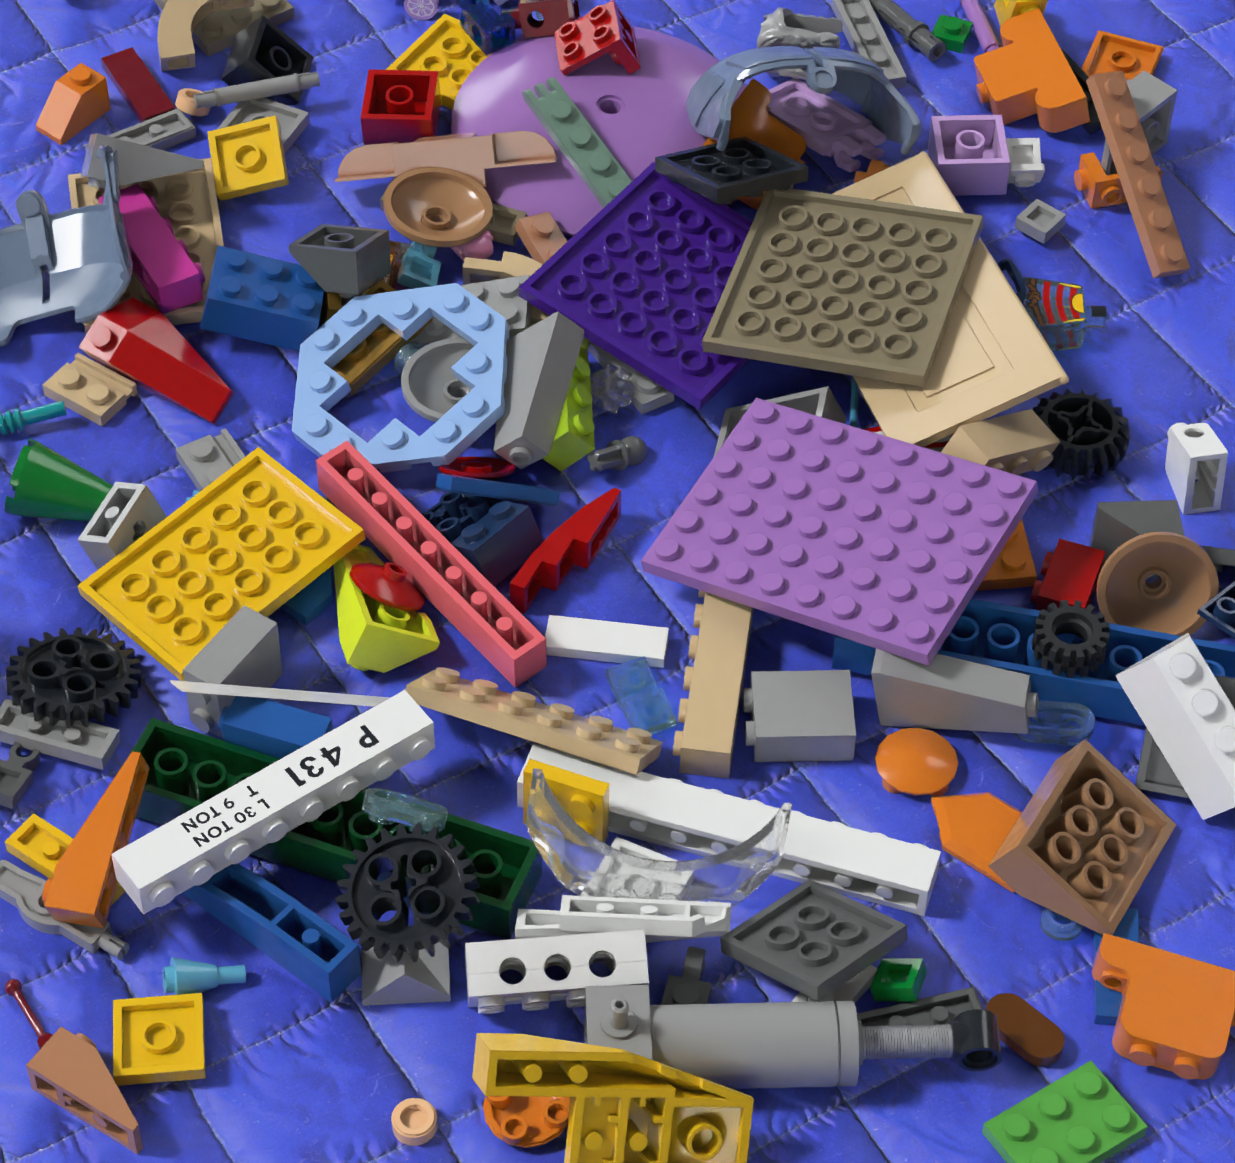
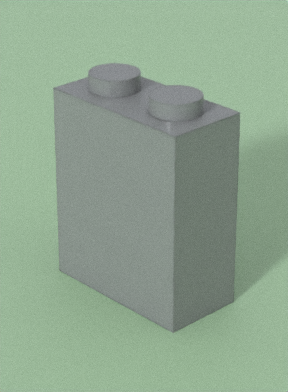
M244 605L183 669L184 681L271 688L283 675L277 622ZM186 692L190 721L201 731H210L223 739V733L218 728L219 718L225 706L230 707L235 696Z
M850 670L751 671L750 688H743V713H751V721H745V745L753 746L754 762L854 760L856 728Z

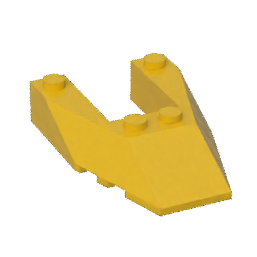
M476 1034L472 1079L485 1096L571 1097L564 1163H747L754 1098L750 1095L624 1049L527 1034Z

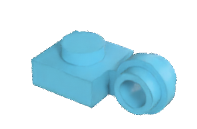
M412 241L410 248L407 249L402 257L397 283L411 289L437 286L441 262L433 259L437 247H430Z

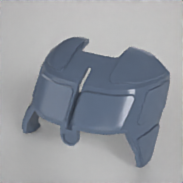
M774 46L755 48L733 54L708 69L691 88L686 101L689 121L694 130L701 135L717 140L716 148L719 151H725L729 141L731 106L745 80L768 71L801 69L806 72L807 87H810L815 92L828 94L834 90L861 105L862 112L868 114V119L872 121L873 127L887 135L886 139L903 144L900 149L902 154H909L921 131V123L914 109L883 74V69L864 56L844 49L828 47L802 49L796 46Z
M109 145L100 146L96 151V157L102 159L106 181L102 204L88 205L49 214L41 193L35 190H26L16 200V209L21 223L0 229V347L9 344L17 326L52 315L75 310L76 323L81 322L84 324L93 321L101 313L113 308L131 282L133 262L123 214L120 212L119 206L121 194L118 153L116 149L112 150ZM42 265H47L49 270L50 299L45 300V281Z

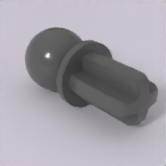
M628 436L621 441L613 440L609 442L606 448L590 452L587 460L590 463V469L594 472L610 468L621 471L626 469L628 465L641 464L646 459L647 446L641 438Z

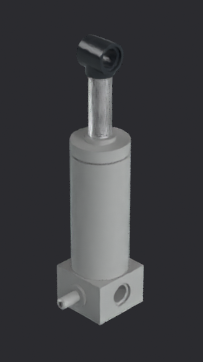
M649 985L585 986V1044L624 1049L731 1089L857 1086L859 1066L863 1064V1059L868 1060V1058L913 1059L916 1057H948L951 1061H958V1065L962 1069L977 1072L992 1069L1002 1061L997 1016L993 1012L983 1009L962 1012L953 1021H949L948 1025L863 1027L861 1021L857 1019L854 1001L650 1005Z

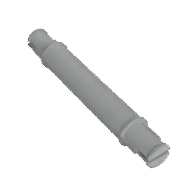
M317 71L302 74L294 73L293 75L213 88V90L193 94L196 109L212 106L219 107L221 105L300 92V90L320 86V80Z

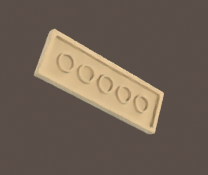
M438 667L436 670L406 685L407 693L420 706L637 775L659 758L663 742L652 739V734L646 730L639 728L624 730L614 727L613 721L605 717L592 715L586 718L574 714L575 710L567 705L552 703L548 706L536 702V697L526 692L514 691L510 694L497 690L498 685L488 680L476 679L472 682L459 678L460 673L450 668Z

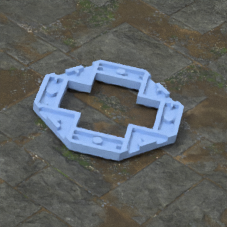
M457 283L355 296L300 345L292 433L297 441L319 458L345 441H348L376 469L379 468L381 473L412 469V464L431 462L433 467L449 465L505 414L504 383H507L508 365L506 342L509 340L510 329L506 318ZM432 317H435L474 346L451 367L454 376L472 390L421 436L395 418L367 443L328 413L336 403L352 390L347 380L332 370V368L382 323L407 341Z

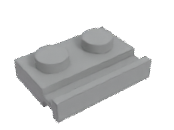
M226 428L221 430L220 435L215 437L207 435L176 448L177 460L199 491L203 490L246 457Z

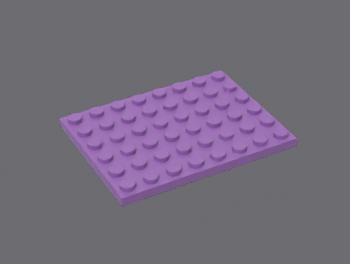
M755 398L644 555L641 564L644 572L929 666L1038 493L1037 481Z

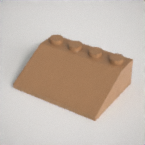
M1085 739L1055 760L990 862L989 867L1020 896L1097 933L1112 935L1176 824Z

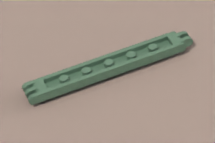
M555 77L546 80V85L550 92L543 83L534 86L538 98L531 89L523 91L522 96L526 104L604 208L632 182Z

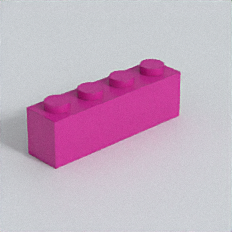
M139 184L121 189L119 206L120 212L123 214L132 257V270L159 311L166 314L203 300L201 284L205 283L203 270L198 262L193 263L191 261L184 241L182 239L177 241L168 218H162L159 215L154 198L151 195L146 196ZM104 196L98 198L99 204L103 203Z

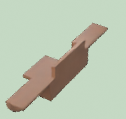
M531 131L490 133L485 136H476L475 132L420 137L414 142L370 144L354 148L343 158L338 168V177L335 178V182L398 177L410 170L437 167L463 173L483 187H486L485 169L553 163L557 162L558 159L551 143L542 135Z

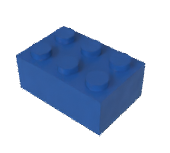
M218 245L209 277L200 328L300 351V345L318 328L324 290L299 264Z

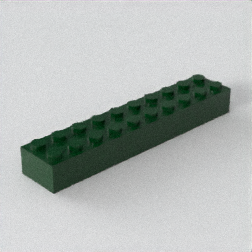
M151 718L132 749L133 752L142 754L150 768L137 817L164 825L280 759ZM368 787L359 791L352 799L342 801L324 811L314 821L305 822L287 832L279 841L268 843L251 853V855L337 883L338 880L350 879L342 866L343 864H357L352 851L356 849L366 853L369 850L365 840L367 837L379 843L382 841L381 829L385 828L391 837L396 836L398 825L401 823L407 833H412L415 825L421 823L425 835L436 826L442 835L441 839L451 834L457 843L456 847L460 845L465 847L469 855L467 859H472L476 868L472 875H476L480 883V887L472 890L476 893L479 904L467 906L474 916L473 921L460 920L459 923L508 940L511 939L515 931L518 909L526 908L542 875V843ZM404 858L402 860V870L406 879L407 896L403 899L406 905L411 907L408 891L413 886L407 876L408 858ZM437 864L425 865L419 873H429ZM393 871L381 873L376 881L388 879ZM431 904L423 912L434 913L440 904Z

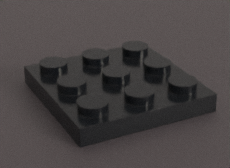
M746 136L729 140L725 151H719L716 148L717 143L655 157V171L670 178L671 182L680 183L690 188L691 192L711 199V202L714 204H729L733 202L734 198L742 196L758 197L763 195V191L772 189L787 190L793 188L794 184L808 181V166Z

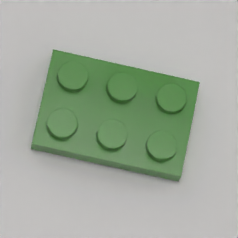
M1090 1060L985 1122L982 1133L1006 1163H1101L1144 1137L1148 1126Z

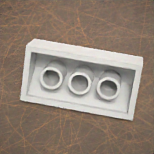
M1186 633L1115 676L1201 818L1205 820L1235 807V708L1190 634Z

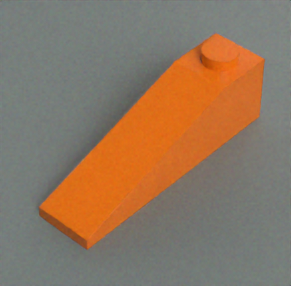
M131 752L56 864L52 879H47L43 888L42 901L44 907L54 920L105 929L118 883L111 854L129 844L150 770L141 753Z

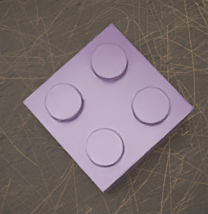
M1002 115L931 116L928 154L954 196L1006 195L1010 158Z

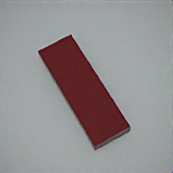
M133 47L101 58L102 68L140 123L175 110L174 105Z

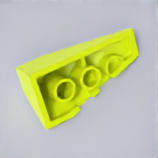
M358 545L334 564L339 641L347 664L361 671H368L370 669L385 673L437 650L440 641L432 621L425 613L418 612L417 614L415 611H404L385 605L364 593L352 581L350 571L355 564L370 563L385 566L370 547Z

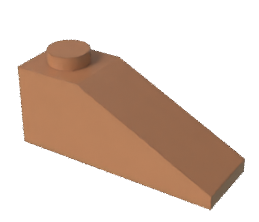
M60 1027L26 1064L31 1088L138 1155L143 1149L139 1124L100 1056L96 1045L86 1035L82 1033L75 1035Z

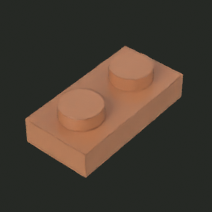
M550 212L520 218L516 223L515 230L531 257L542 265L567 243L566 238Z

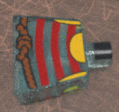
M1023 277L1026 286V298L1023 306L1052 351L1078 349L1083 346L1086 328H1105L1106 306L1085 305L1084 289L1081 285Z

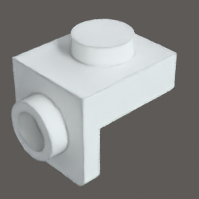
M1006 138L1010 158L1008 183H1015L1017 187H1030L1040 183L1045 173V164H1041L1040 138Z

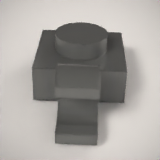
M688 947L682 977L669 974L661 1005L709 1004L712 983L701 981L705 968V949Z

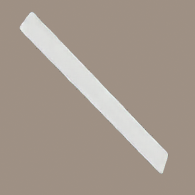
M170 680L180 691L190 693L375 707L389 699V697Z

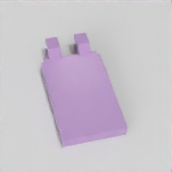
M793 78L769 89L771 101L768 106L771 109L768 114L801 135L807 147L823 156H833L837 167L851 173L859 169L861 164L859 160H854L851 157L859 154L870 160H877L883 157L884 150L875 146L886 142L887 135L873 127L872 121L825 94L815 92L799 79Z

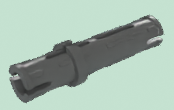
M869 0L874 12L894 30L899 32L904 37L907 45L919 49L930 61H934V59L937 61L943 56L946 45L929 31L928 25L922 21L915 20L893 0Z

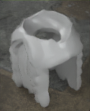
M778 7L773 13L763 16L764 22L761 23L760 34L757 38V48L796 46L802 49H813V47L838 49L841 42L839 36L835 34L842 32L843 24L839 18L816 17L801 13L795 14L790 9ZM780 69L766 72L771 77L784 76L807 80L806 72L801 69Z

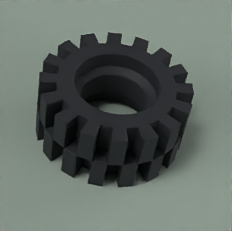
M1061 600L1059 608L1053 602L1048 605L1047 611L1044 609L1040 611L1039 617L1036 618L1032 650H1034L1033 656L1036 661L1042 659L1041 667L1047 670L1050 666H1053L1052 674L1059 676L1061 670L1067 671L1066 678H1074L1075 671L1079 672L1080 677L1088 675L1089 669L1094 673L1098 670L1099 663L1103 664L1110 636V627L1108 622H1104L1105 616L1101 612L1094 615L1095 607L1089 604L1086 609L1081 608L1082 601L1075 600L1074 606H1069L1068 600ZM1065 633L1074 634L1081 637L1085 642L1069 644L1061 641L1056 636Z

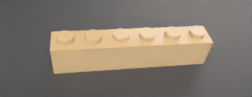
M699 590L698 597L704 598V604H696L693 628L700 629L699 635H691L688 659H694V666H686L683 691L690 692L688 699L681 698L678 723H684L683 731H675L673 755L680 756L679 773L729 779L754 608Z

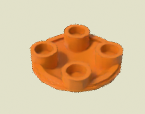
M922 728L900 729L889 734L879 744L875 756L877 772L882 777V786L890 793L929 794L935 797L944 795L948 791L949 783L955 778L958 767L956 751L948 740L934 731Z
M485 1096L483 1103L485 1122L497 1138L509 1145L523 1148L542 1146L559 1137L568 1126L571 1097Z

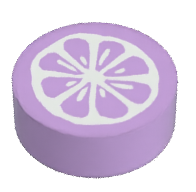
M439 0L404 1L406 12L417 20L432 18L436 14Z

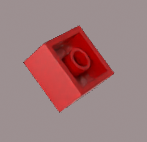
M369 69L360 117L364 145L392 142L408 143L414 142L420 137L436 136L441 108L438 71Z

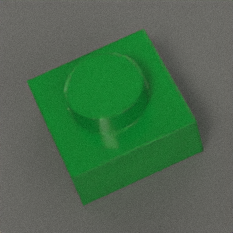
M940 14L932 34L945 43L946 50L962 53L972 33L973 22Z
M882 958L870 987L874 1001H917L927 974L923 958Z

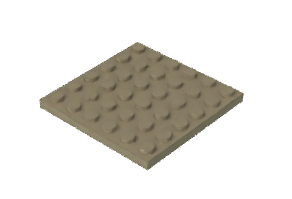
M793 188L787 190H767L703 337V352L925 387L983 229V216Z

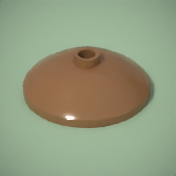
M437 167L418 168L399 175L388 185L383 201L384 214L396 231L416 243L430 247H455L477 239L489 227L493 212L491 198L482 185L463 173Z
M1151 532L1128 540L1109 556L1098 577L1096 589L1097 602L1100 612L1105 616V622L1183 636L1186 633L1192 635L1206 622V619L1198 615L1197 612L1199 608L1218 594L1219 582L1216 568L1211 558L1198 543L1177 533ZM1152 574L1158 575L1156 581L1152 583L1146 582L1148 576Z

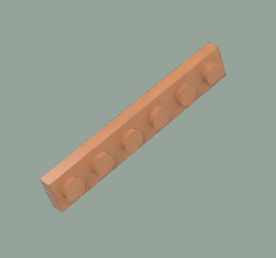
M1123 71L1093 74L1086 82L1153 279L1184 274L1190 269V265Z

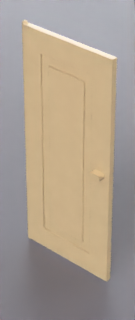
M924 151L832 193L835 195L964 213L934 163ZM980 237L925 387L852 375L884 436L925 447L955 433L961 425L982 421L1069 382L1066 372Z

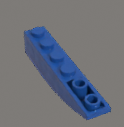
M231 864L212 875L207 882L182 892L331 1003L361 975L359 945L299 901L240 864Z

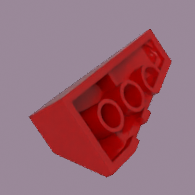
M130 298L98 315L79 345V348L93 361L212 424L216 423L234 393L162 312L134 298Z

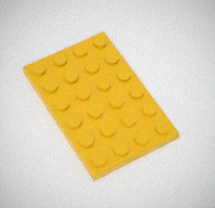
M258 447L81 582L77 587L80 596L180 681H184L183 669L244 605L265 617L270 616L363 542L365 534L359 525Z

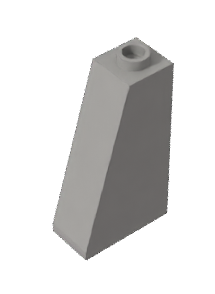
M558 311L511 337L506 342L508 365L507 383H504L505 414L496 421L494 452L519 469H523L549 455L584 337V330Z
M876 649L871 675L880 726L1028 734L1030 717H1037L1039 696L1037 692L1031 691L1030 675L941 654H936L928 666Z

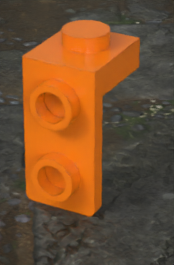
M1094 152L1081 154L1079 168L1074 173V181L1077 190L1083 192L1090 208L1094 209L1127 203L1118 174L1106 175ZM1156 167L1161 181L1162 171L1160 167Z

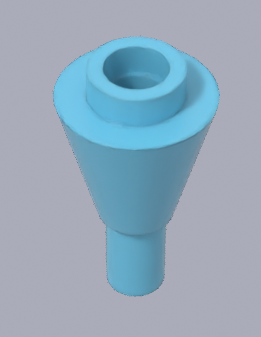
M171 957L170 966L163 967L164 992L172 993V995L201 993L220 984L246 982L245 965L216 967L214 964Z

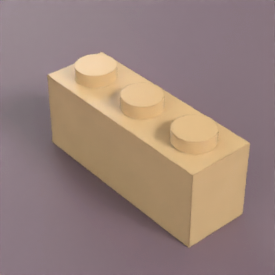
M1029 409L961 425L941 453L1019 476L1032 470L1038 472L1044 469L1052 461L1053 456L1051 454L1060 443V440L1036 413Z

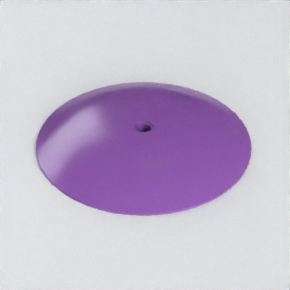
M632 26L635 32L641 64L639 70L629 74L622 64L616 65L609 52L573 72L563 75L559 68L554 35L532 38L522 37L489 55L466 78L454 102L451 133L453 135L476 132V136H485L490 133L531 131L545 137L555 149L557 162L485 169L487 186L483 188L494 203L527 212V217L550 212L562 234L573 237L603 207L526 104L522 92L531 89L538 98L534 86L543 83L550 92L546 85V80L555 77L631 181H633L652 162L655 163V157L701 147L709 138L697 133L692 127L686 109V101L691 88L699 78L720 61L699 47L677 37ZM744 83L742 84L733 104L746 88V85ZM734 198L733 202L724 205L730 208L739 199Z

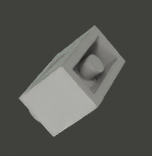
M115 482L77 541L98 570L167 516L147 485Z

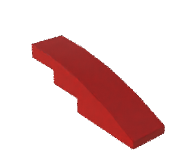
M614 487L582 507L556 528L530 555L510 582V603L519 612L526 613L542 586L557 592L573 564L585 569L590 567L621 516L620 489Z

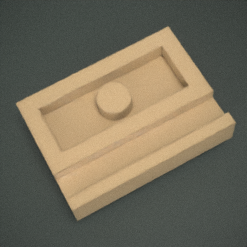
M80 353L75 355V360L71 364L66 363L42 385L45 396L56 402L64 401L65 407L102 427L127 404L126 400L130 396L135 397L138 394L135 382Z

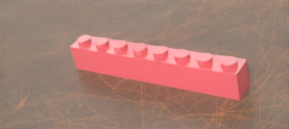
M345 441L316 459L319 490L343 514L364 530L365 536L391 563H395L407 571L406 578L515 688L547 667L546 638L348 441Z

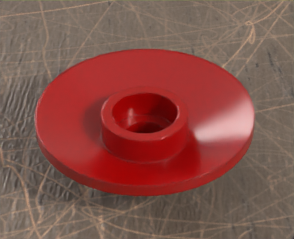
M469 456L457 457L449 465L438 466V469L449 475L493 481L514 473L515 465L509 461L497 458Z
M387 562L385 566L358 563L350 571V577L358 588L385 605L404 611H418L424 605V596L406 578L407 571L395 563Z

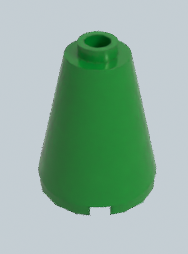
M29 438L28 446L24 445L20 452L9 484L13 486L12 490L16 491L14 498L6 496L4 511L14 516L89 522L113 485L42 443Z

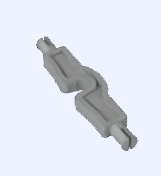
M3 859L0 861V898L17 907L21 917L29 926L43 933L61 934L91 953H95L101 948L118 960L124 958L123 954L127 955L130 948L129 943L112 935L108 921L106 922L105 929L54 920L47 909L42 908L44 905L42 894L46 880L18 868L7 860Z

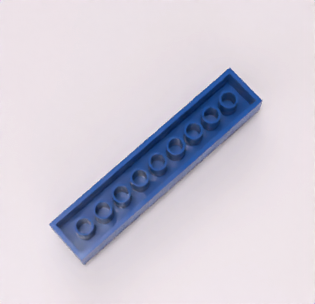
M971 599L937 654L1030 675L1031 691L1038 693L1039 706L1145 725L1115 675L1181 636L1109 623L1110 636L1103 664L1099 663V668L1094 673L1089 669L1087 676L1080 677L1079 672L1075 671L1074 678H1066L1067 671L1061 670L1059 676L1052 674L1053 666L1045 670L1041 667L1042 659L1036 661L1033 656L1032 639L1036 618L1039 617L1040 613L1039 610ZM1065 633L1056 636L1061 641L1069 644L1085 642L1081 637L1074 634ZM835 635L832 669L850 670V672L871 675L876 648ZM1192 638L1213 674L1235 678V645Z

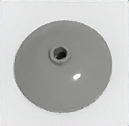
M464 338L443 339L422 347L409 358L402 371L401 388L404 399L412 410L427 420L437 422L472 390L457 379L451 369L455 363L474 347Z

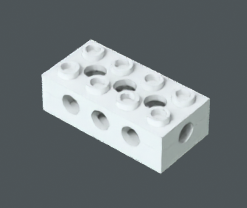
M645 929L465 943L468 1008L478 1007V1014L501 1013L505 1011L504 1006L510 1004H522V1010L525 1011L543 1010L549 1008L550 1001L566 1000L567 1007L585 1006V986L649 984ZM597 962L603 963L609 967L611 975L608 977H598L591 972L589 966ZM550 966H559L565 970L567 978L561 981H554L546 975L544 970ZM514 969L521 973L523 980L517 984H508L501 979L500 974L505 970Z

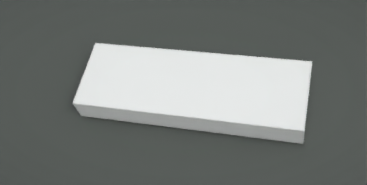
M549 615L545 634L546 653L550 656L664 668L669 628Z

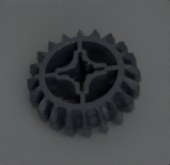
M1067 388L1063 395L1052 392L1049 399L1041 398L1037 407H1033L1036 415L1060 440V443L1051 454L1053 456L1052 461L1044 468V470L1055 469L1057 477L1065 473L1069 474L1072 480H1074L1077 475H1083L1089 481L1094 473L1103 478L1107 470L1115 471L1116 466L1126 456L1127 447L1130 442L1128 418L1123 417L1121 407H1113L1111 398L1101 400L1098 392L1091 396L1085 394L1083 388L1078 394L1072 393Z

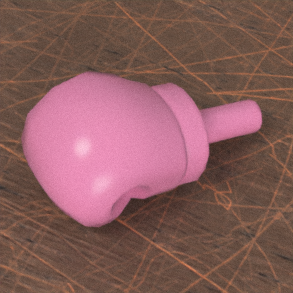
M486 230L477 239L450 248L462 261H464L465 257L488 259L493 254L492 241L494 237Z

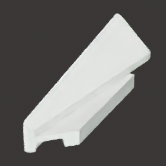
M562 895L560 911L518 909L515 939L645 929L646 943L724 936L730 932L731 903Z

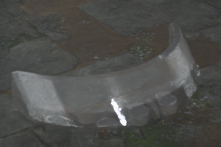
M533 768L525 825L531 841L534 842L541 857L554 873V877L568 891L572 890L578 896L731 903V908H733L755 891L773 873L781 861L792 804L783 803L775 816L760 831L727 851L695 860H652L619 851L586 832L559 804L549 788L542 770Z

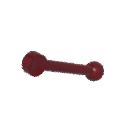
M10 979L5 984V992L10 996H14L38 1036L37 1043L40 1050L53 1035L44 1031L21 992V982L18 979Z

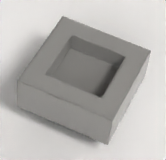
M1036 199L1016 217L1015 228L1045 244L1065 225L1066 214Z

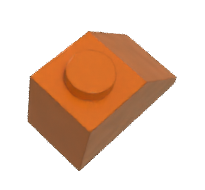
M80 63L56 80L36 123V131L63 145L108 112L111 107L106 77Z

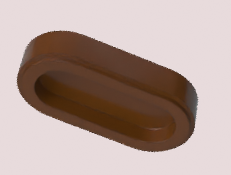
M1001 993L989 1000L986 1010L993 1012L997 1016L999 1038L1002 1042L1027 1062L1036 1066H1048L1059 1060L1064 1047V1035L1057 1025L1018 995Z

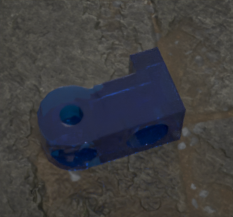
M459 0V6L462 10L460 25L486 56L516 43L515 19L508 12L499 15L490 6L489 0Z

